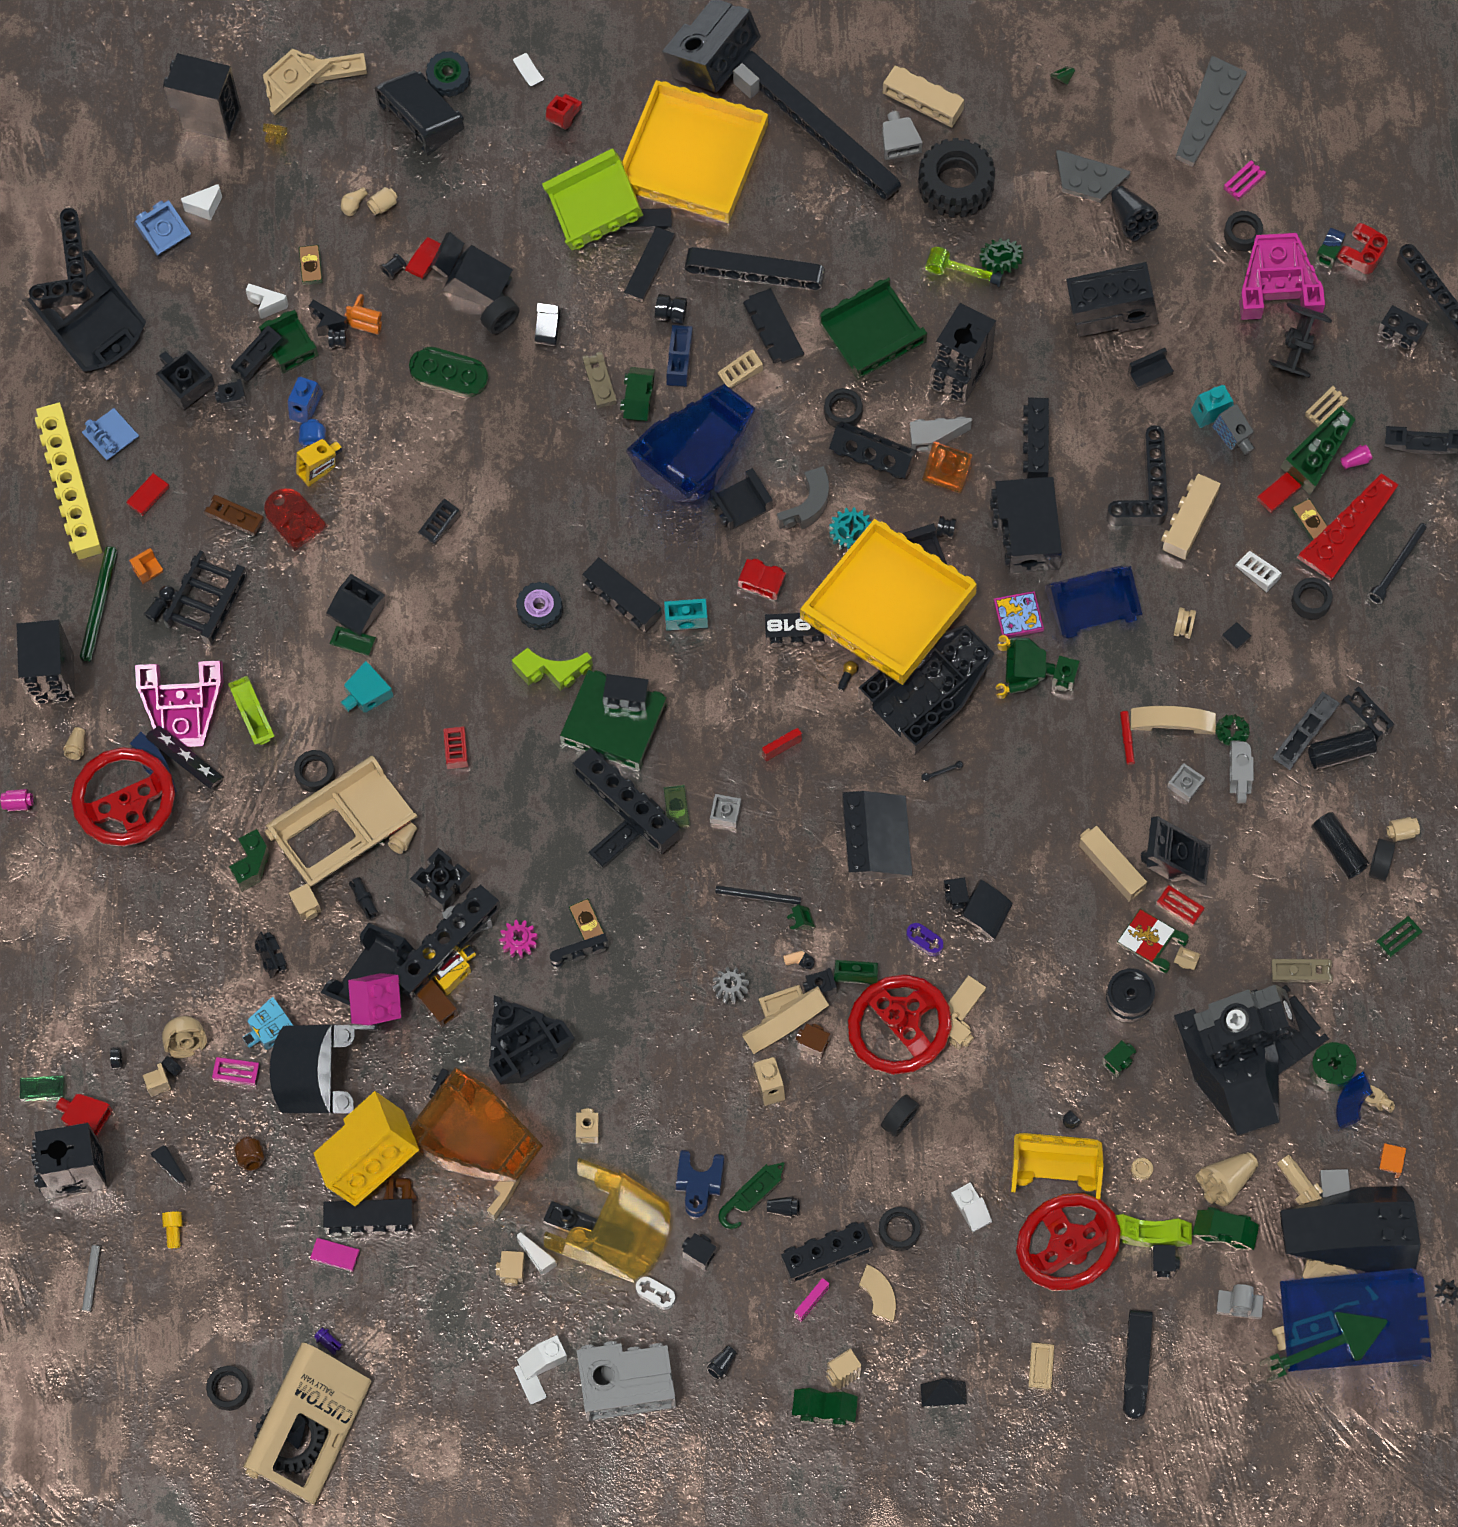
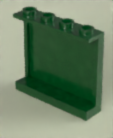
M889 277L875 282L868 289L860 290L850 299H843L837 306L827 308L819 315L820 326L857 380L927 343L926 330L924 327L919 328L891 288Z
M588 670L560 734L561 744L584 752L592 748L595 752H600L606 760L640 771L643 764L642 758L663 708L667 707V697H664L658 691H649L646 711L634 712L622 707L618 709L609 708L603 703L606 675L601 671L595 670L593 672Z

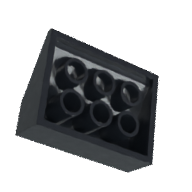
M870 791L842 792L848 881L912 877L906 796Z

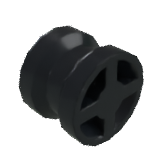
M329 328V348H335L336 346L346 348V328H341L340 330Z
M940 516L936 536L941 537L945 535L953 539L956 519L952 518L949 520L944 516Z

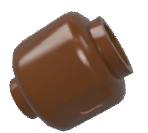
M244 1137L234 1147L238 1166L247 1171L258 1169L265 1160L262 1143L258 1139Z

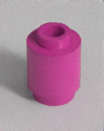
M28 789L7 790L6 793H1L0 797L2 809L8 812L29 810L34 802L33 794L29 793Z

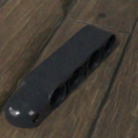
M1130 1309L1123 1414L1129 1420L1136 1421L1142 1419L1146 1411L1153 1312Z

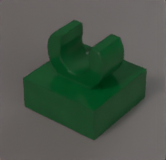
M797 905L791 908L793 913L789 914L787 919H795L796 921L795 925L790 927L791 930L798 931L803 929L809 931L815 928L808 907Z

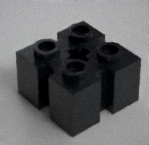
M437 848L427 859L428 867L426 869L420 867L410 878L413 889L423 897L429 894L431 903L444 912L456 901L454 894L456 892L462 894L472 883L471 873L458 863L453 867L451 857Z

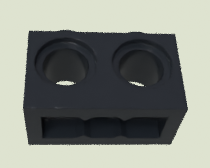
M1392 305L1382 320L1378 333L1383 338L1392 340L1402 348L1414 352L1426 332L1428 323ZM1407 333H1412L1415 336H1409Z

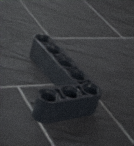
M65 208L60 213L68 279L36 284L29 289L30 298L40 310L80 304L90 298V290L86 285V277L88 275L86 258L82 254L84 252L82 228L77 211L73 208Z
M1153 425L1148 427L1144 439L1147 500H1117L1111 502L1108 505L1106 519L1112 526L1162 525L1166 520L1168 498L1164 431L1159 426ZM1151 436H1155V437H1157L1158 439H1157V440H1152L1150 437H1151ZM1151 455H1157L1159 458H1152ZM1156 473L1159 474L1160 477H1154L1151 474ZM1153 492H1158V493H1160L1161 495H1160V496H1155V495H1153L1152 493H1153ZM1117 511L1120 515H1114L1112 512ZM1139 511L1141 515H1135L1133 512ZM1154 511H1160L1162 514L1156 515Z

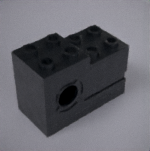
M710 0L691 25L684 24L662 52L674 79L717 93L761 36L750 9L738 5L736 7L722 0Z
M177 53L175 60H172L170 63L169 76L165 77L163 82V88L166 91V99H168L170 108H174L179 112V121L182 123L183 130L229 141L241 109L231 66Z
M1147 262L1066 279L1078 337L1119 329V332L1159 324Z
M959 303L936 340L935 360L931 365L929 385L934 390L944 392L952 399L966 403L992 360L996 320Z
M1044 477L995 481V488L991 489L990 508L993 510L992 526L993 529H997V536H1002L1003 547L1006 549V554H1004L1005 566H1009L1010 573L1059 570L1062 547L1054 478Z
M59 619L16 623L18 679L25 693L29 694L32 701L38 704H45L48 701L54 700L66 702L69 699H75L73 651Z
M89 1123L35 1132V1139L32 1140L34 1153H31L32 1164L36 1170L34 1183L35 1187H38L39 1193H43L46 1199L108 1189L103 1148Z

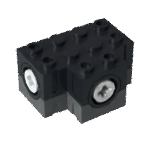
M1272 985L1256 992L1250 989L1210 1003L1208 1004L1209 1009L1194 1014L1206 1055L1221 1061V1063L1232 1060L1233 1056L1239 1053L1241 1055L1252 1053L1254 1051L1253 1048L1258 1046L1262 1048L1271 1046L1277 1039H1290L1295 1036L1294 1033L1300 1031L1287 992L1277 985Z

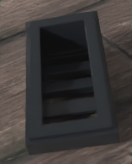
M443 499L418 531V534L435 545L461 516L460 510L446 499ZM442 516L446 521H442L439 517ZM433 523H437L441 528H437ZM430 528L436 535H432L427 530Z
M163 1145L150 1153L153 1160L180 1186L185 1189L189 1187L187 1180L167 1146Z

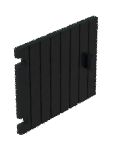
M1287 985L1282 987L1287 993L1291 991ZM1295 995L1289 1001L1300 1031L1294 1033L1295 1036L1290 1039L1282 1040L1280 1038L1274 1041L1278 1053V1076L1329 1040L1326 1034L1320 1037L1316 1034L1321 1027Z

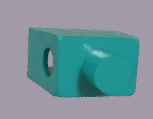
M1221 385L1198 395L1190 412L1199 428L1215 422L1219 414L1232 407L1234 402L1225 385Z
M365 661L344 684V689L348 696L340 703L347 712L357 705L366 713L394 696L392 688Z

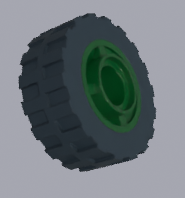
M443 51L442 53L435 54L430 59V62L427 63V81L440 96H457L468 87L470 82L469 65L459 53ZM448 72L452 73V74L449 75V76H445V75H444L445 73H448Z

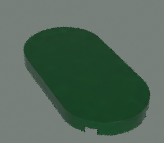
M425 347L423 350L416 351L409 361L412 378L423 386L462 397H473L483 392L488 384V372L484 364L475 358L436 347Z

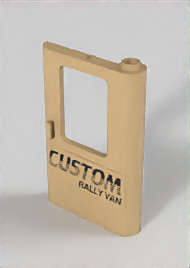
M301 1343L243 1465V1469L246 1470L245 1474L254 1479L260 1476L314 1506L372 1381L318 1348L307 1343ZM299 1413L329 1430L325 1443L303 1487L273 1471V1465Z

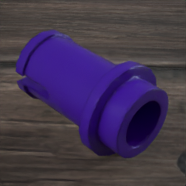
M322 1327L314 1336L316 1343H321L333 1356L343 1346L342 1343L329 1333V1329L325 1330Z

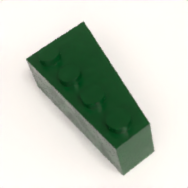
M1342 406L1338 407L1284 460L1281 468L1288 472L1311 495L1356 419Z

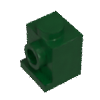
M1121 1040L1103 1057L1102 1064L1118 1079L1122 1069L1126 1070L1133 1063L1132 1059L1136 1050L1131 1044H1125Z

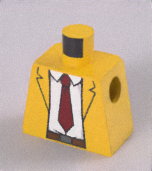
M321 439L297 452L296 474L308 487L335 467V456L342 452L340 444L334 442L328 445L325 440Z
M469 945L458 951L433 977V980L446 996L471 973L467 962L475 957L476 954ZM430 953L424 956V958L432 959L434 958L435 954Z

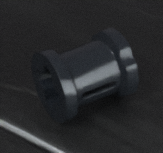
M394 253L393 258L387 263L380 265L381 271L390 280L394 278V275L399 270L406 268V262L397 253Z

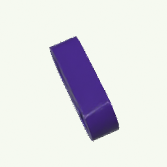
M913 923L908 926L906 937L911 944L929 956H938L942 953L943 940L937 934L919 923ZM920 930L921 937H912V931ZM928 942H930V943H932V944H933L934 942H937V943H938V944H937L938 949H937V948H933V949L931 950V949H930V944H929Z

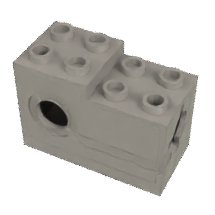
M609 1341L603 1343V1346L584 1345L581 1349L577 1350L587 1421L676 1408L667 1345L663 1346L662 1343L649 1345V1348L645 1349L630 1347L626 1352H623L621 1343L617 1344L616 1341Z

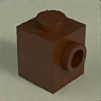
M806 1023L804 1030L800 1028L795 1039L798 1041L797 1049L822 1059L830 1042V1033L824 1031V1028L817 1024L809 1025Z

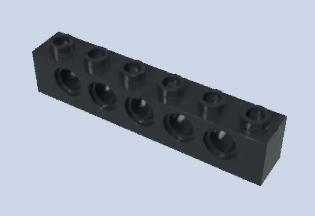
M590 748L572 763L573 774L660 854L664 853L680 839L679 825L673 819H668L659 806H654L645 793H640L631 780L621 776L619 770L614 765L610 766L600 752H595ZM595 771H601L602 773H601V774H595V773H593V772H595ZM611 784L617 785L614 788L609 787ZM624 798H630V799H632V800H630V801H624L623 799H624ZM643 811L646 812V814L640 815L638 814V812ZM660 825L661 828H654L653 826Z
M481 884L477 888H472L466 895L462 904L458 903L452 909V914L447 919L444 918L439 922L436 927L437 930L432 935L428 934L417 950L414 949L409 953L407 961L403 965H398L393 970L392 974L398 975L399 989L412 1000L501 908L499 900ZM471 907L480 908L476 913L469 912ZM457 922L465 923L462 928L454 927ZM443 937H448L450 939V941L446 944H441L439 942L440 939ZM427 953L435 954L432 959H425L424 956ZM413 968L420 969V972L416 975L409 973Z

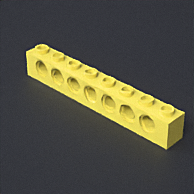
M59 402L36 409L38 417L34 418L37 428L42 429L43 434L39 436L42 446L47 447L48 452H45L44 455L47 464L52 465V470H49L52 482L56 481L57 483L54 491L57 500L61 499L62 502L59 509L62 518L66 517L67 520L64 527L67 536L71 535L72 541L69 542L72 554L76 553L79 560L103 553L61 404ZM56 426L54 430H49V428ZM56 444H61L60 447L54 448ZM61 462H66L64 465H58ZM71 479L69 483H63L65 480ZM71 497H76L75 500L68 501ZM81 515L80 518L73 519L74 516ZM80 533H86L85 536L78 537Z

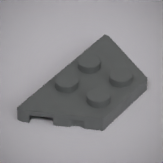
M1061 150L1056 151L1061 188L1064 193L1101 203L1122 181L1130 177L1131 171Z

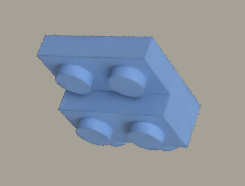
M163 200L153 206V210L149 213L146 211L136 216L137 220L134 223L144 240H147L157 256L191 235V232L169 200L165 203Z

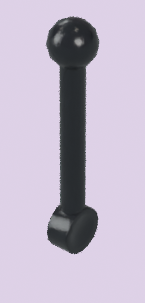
M957 761L954 765L936 772L924 773L921 776L922 781L928 782L934 776L955 768L961 769L963 762Z

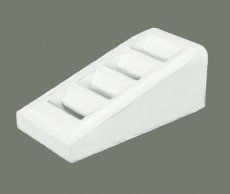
M1251 551L1235 565L1266 593L1280 580L1282 575L1279 570ZM1251 559L1253 562L1246 567L1244 564ZM1257 564L1258 567L1252 571L1251 569ZM1263 569L1264 572L1261 575H1258V573ZM1267 574H1269L1270 577L1267 580L1264 579V577Z
M521 1232L517 1234L518 1243L541 1275H545L557 1266L556 1260Z

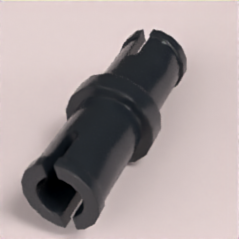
M360 877L352 879L349 882V886L356 897L357 905L361 906L367 920L376 918L374 914L378 916L379 912L372 901L371 893L367 892Z

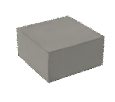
M743 63L733 70L734 84L750 99L760 92L759 78Z
M1183 763L1169 781L1167 788L1190 802L1204 784L1205 777Z
M715 794L710 823L736 828L741 798Z
M1348 1169L1320 1170L1319 1183L1324 1191L1320 1194L1322 1198L1350 1190Z

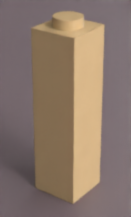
M1097 826L1092 830L1088 828L1080 835V848L1129 902L1146 889L1147 881Z

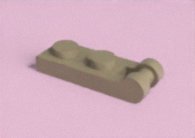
M602 351L590 357L588 355L582 356L597 409L617 404ZM598 363L599 367H591V364Z
M1272 959V982L1332 983L1333 975L1330 974L1332 960ZM1316 968H1320L1322 974H1316Z

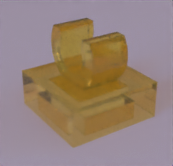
M264 123L263 132H268L265 136V141L270 142L271 136L274 135L276 137V144H280L282 141L281 135L287 134V127Z

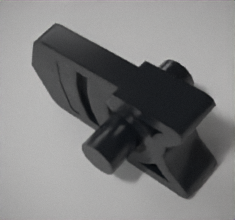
M442 1068L438 1076H432L431 1080L436 1083L430 1092V1099L435 1100L443 1086L449 1088L451 1083L447 1081L450 1077L448 1070Z

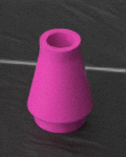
M1365 444L1356 447L1340 458V461L1346 470L1351 467L1368 464L1373 458L1368 446Z

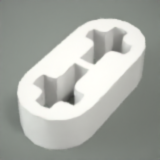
M642 1277L637 1281L636 1292L641 1298L663 1310L672 1308L675 1303V1294L670 1288L649 1277ZM647 1283H650V1289L653 1290L654 1293L646 1290L645 1293H643L641 1285H646ZM657 1294H660L662 1296L669 1294V1299L671 1301H666L663 1304L661 1303V1298L657 1296Z

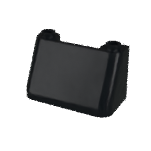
M413 70L384 81L374 88L377 105L383 111L385 109L388 112L392 111L410 129L416 141L419 140L423 144L421 150L427 156L464 129L462 114L458 110L455 111L429 85L425 76L420 71Z
M368 923L360 934V944L364 950L342 982L331 979L325 984L320 993L326 999L351 1013L348 980L379 973L392 974L398 965H403L407 961V956L414 950L405 938ZM418 968L411 969L409 973L415 975Z

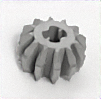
M729 967L726 968V973L719 970V977L713 978V983L716 985L712 988L714 992H717L716 998L720 999L723 997V1003L725 1004L728 1002V999H731L732 1004L736 1003V998L742 1001L744 999L743 994H748L746 986L749 985V980L744 979V972L738 974L737 967L733 972H730ZM731 983H734V986L732 985L731 988H727Z

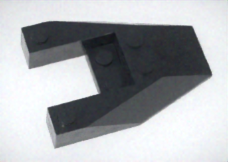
M1195 1009L1174 1015L1173 1023L1194 1082L1233 1132L1240 1136L1278 1124L1279 1077L1278 1053L1275 1043L1265 1048L1261 1046L1253 1048L1254 1051L1246 1055L1239 1053L1234 1055L1232 1060L1221 1063V1061L1206 1055L1194 1018V1014H1196Z

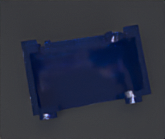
M1116 566L1045 585L1060 635H1065V638L1077 636V632L1080 629L1119 619H1125V623L1138 620L1137 616L1143 615L1131 566Z

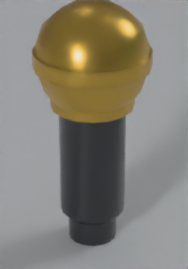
M847 661L843 665L844 673L838 684L839 691H844L851 676L857 672L858 667L855 662Z

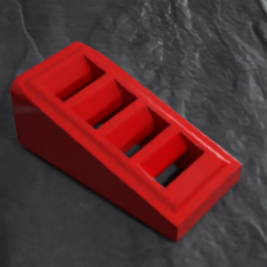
M465 728L443 729L447 769L468 767ZM461 733V736L449 737L448 734ZM461 740V743L449 744L451 741ZM462 747V750L450 751L452 748ZM461 754H462V757H457V758H451V757H450V756H452V755H461Z

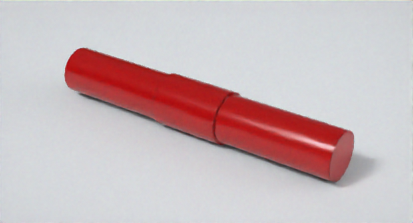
M1128 711L1120 712L1126 764L1133 765L1135 760Z

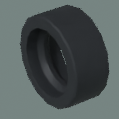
M1249 211L1233 213L1226 221L1224 228L1226 243L1238 251L1252 250L1256 235L1263 234L1261 219ZM1237 223L1251 225L1255 229L1254 237L1250 239L1237 238L1232 233L1233 225Z
M502 296L493 301L484 310L480 320L491 334H498L514 323L520 310L510 297Z
M846 388L836 389L826 397L824 415L826 421L831 426L836 428L841 421L855 426L861 420L863 412L862 400L853 390ZM838 400H848L855 405V413L850 417L840 418L833 415L831 407Z
M1314 577L1305 578L1294 588L1291 599L1292 607L1303 618L1310 620L1319 619L1330 609L1333 598L1332 590L1321 579ZM1305 589L1318 590L1324 596L1323 605L1319 608L1306 607L1300 601L1301 592Z
M321 750L306 751L295 762L294 773L297 783L308 792H317L335 779L333 761L328 754ZM311 761L323 762L327 767L326 776L320 781H307L302 774L303 767Z
M1378 839L1369 871L1370 878L1386 881L1395 850V842Z
M907 1094L902 1096L887 1113L881 1123V1127L890 1135L896 1137L910 1123L920 1105Z
M894 1207L882 1215L879 1221L878 1233L880 1240L886 1247L893 1251H904L913 1247L918 1241L921 1225L919 1218L912 1210L906 1207ZM898 1216L908 1219L913 1228L911 1236L901 1242L891 1239L886 1230L888 1222Z
M219 1367L207 1379V1396L213 1405L221 1410H236L243 1406L249 1398V1380L243 1371L237 1367ZM223 1376H234L241 1382V1393L232 1401H223L216 1395V1383Z

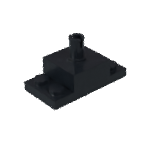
M1159 816L1151 817L1147 851L1141 852V861L1147 864L1146 867L1172 882L1187 879L1198 886L1207 885L1211 845Z

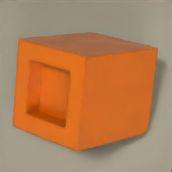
M151 548L129 560L132 569L142 584L163 573V568L155 558Z
M1384 1143L1380 1153L1379 1169L1395 1173L1394 1178L1399 1179L1402 1173L1406 1148Z

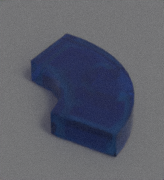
M1364 1071L1352 1078L1339 1096L1336 1117L1341 1129L1361 1120V1105L1366 1097L1373 1093Z

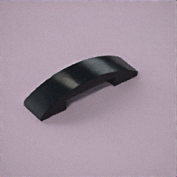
M1386 426L1385 446L1400 451L1420 454L1458 453V430L1449 429L1448 433L1407 431V427Z

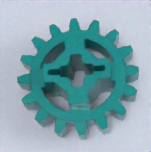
M853 507L852 512L845 508V513L842 514L838 511L837 517H832V523L829 524V536L833 538L834 545L839 543L840 550L843 547H847L848 551L871 523L869 515L863 516L864 510L857 513L855 507ZM851 525H853V531L851 532V535H850V531H849V530H850V528H851Z

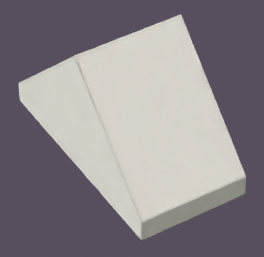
M217 184L183 197L181 201L185 212L211 220L222 199V194Z

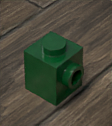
M1059 656L1052 686L1060 691H1072L1080 661Z

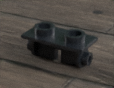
M260 932L255 940V949L261 955L264 970L268 972L272 979L277 971L280 974L286 972L288 965L282 952L274 954L275 951L280 950L275 935H272L271 932L263 935Z

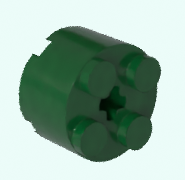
M1330 1042L1320 1046L1316 1050L1309 1067L1312 1081L1328 1092L1344 1089L1350 1083L1356 1071L1357 1062L1355 1055L1346 1044Z

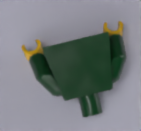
M1005 635L999 637V642L1005 643L997 644L1000 651L1007 650L1006 683L1009 684V686H1005L1002 683L996 685V690L1004 689L1003 693L996 694L999 699L1005 698L1008 692L1014 694L1037 686L1045 678V675H1054L1055 664L1046 662V651L1039 648L1030 638H1011L1009 640Z

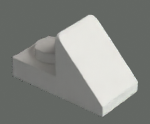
M248 284L246 288L248 300L260 305L258 311L261 319L288 307L286 295Z
M971 1182L951 1192V1196L972 1233L992 1223L983 1198H979Z

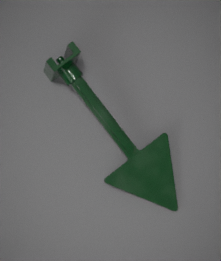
M1335 1312V1319L1342 1332L1340 1336L1289 1357L1283 1356L1280 1358L1277 1353L1260 1361L1259 1364L1260 1366L1267 1364L1268 1370L1272 1375L1266 1379L1269 1383L1287 1375L1285 1370L1290 1369L1291 1365L1344 1343L1347 1344L1354 1362L1358 1363L1388 1321L1381 1318Z

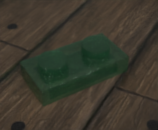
M64 1075L20 1078L21 1101L65 1098Z

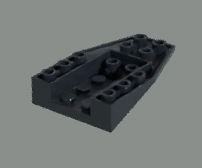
M965 624L945 632L903 685L879 670L858 687V698L916 755L963 708L995 653Z

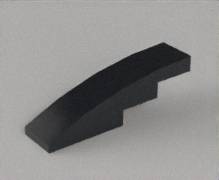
M1322 691L1312 707L1307 710L1300 722L1295 725L1272 759L1288 770H1291L1307 750L1309 744L1314 741L1329 721L1340 703Z

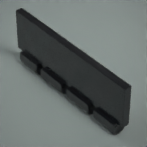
M772 289L750 295L749 299L745 300L743 304L748 314L752 315L751 320L757 332H760L759 336L765 348H769L767 352L772 362L777 363L781 361L783 364L804 356V352Z

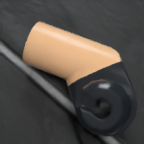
M804 951L783 956L786 966L796 963L804 969H812L815 965L814 958Z

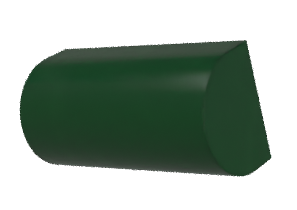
M835 960V982L871 985L877 983L878 963Z

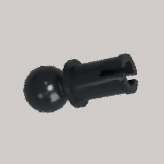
M167 585L160 589V597L155 596L153 603L144 613L147 619L155 622L161 611L168 607L166 602L172 600L175 593L174 588Z

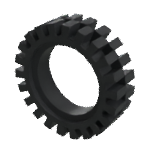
M268 1413L266 1415L262 1414L260 1423L257 1422V1431L254 1433L255 1440ZM299 1413L310 1428V1444L299 1456L285 1458L278 1455L273 1469L279 1473L285 1472L290 1475L291 1472L298 1474L303 1469L306 1471L310 1469L309 1466L315 1464L325 1443L326 1432L324 1426Z

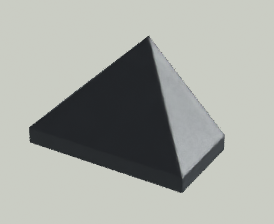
M942 1378L920 1384L922 1407L967 1405L966 1385L963 1381Z

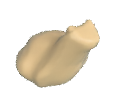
M364 187L343 196L341 210L345 215L353 216L357 212L359 203L368 195Z

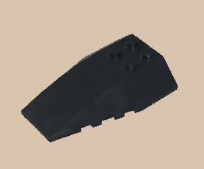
M1403 1186L1360 1187L1279 1211L1285 1255L1310 1261H1321L1332 1266L1346 1267L1345 1269L1361 1270L1372 1275L1414 1274L1416 1272L1421 1244L1415 1203Z

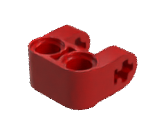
M1358 223L1352 231V236L1365 244L1362 252H1359L1349 246H1343L1337 258L1343 264L1361 273L1370 274L1376 269L1383 258L1388 239L1384 234L1363 223Z

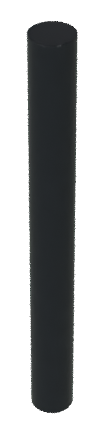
M716 885L715 894L792 905L801 904V897L718 885Z

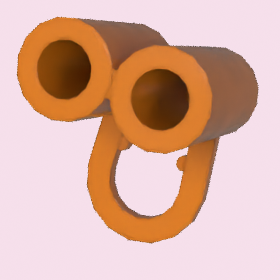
M359 294L354 306L346 307L345 316L347 322L354 329L379 335L382 328V312L364 308V295Z

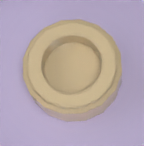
M1138 1158L1132 1163L1131 1174L1135 1179L1145 1181L1151 1177L1153 1172L1151 1161L1146 1158Z

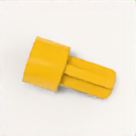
M182 1212L162 1213L163 1228H166L167 1247L169 1249L180 1248L179 1227L183 1226Z

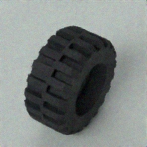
M953 138L952 141L945 139L941 141V144L935 143L932 145L931 150L925 152L919 166L918 189L919 193L922 194L924 203H928V207L932 210L937 209L938 214H949V217L955 218V215L967 217V213L973 215L977 213L978 208L983 209L986 206V202L990 201L995 182L994 162L986 149L983 148L981 150L980 144L976 142L972 144L969 139L965 138L964 141L959 140V138ZM961 168L970 172L975 180L968 186L954 188L944 184L938 176L947 169Z

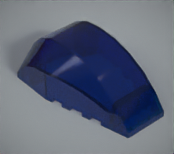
M723 384L703 395L702 399L695 403L687 404L686 408L679 412L671 413L663 421L655 422L627 448L626 452L641 477L671 501H696L716 486L751 421L755 407L727 385Z

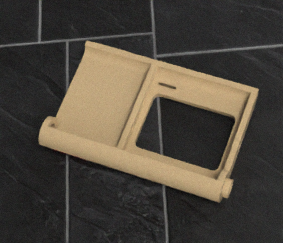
M371 755L266 824L267 829L264 832L270 841L275 840L311 888L417 818V815L387 779L381 766ZM338 811L356 837L317 864L306 868L289 846L288 840L330 812Z

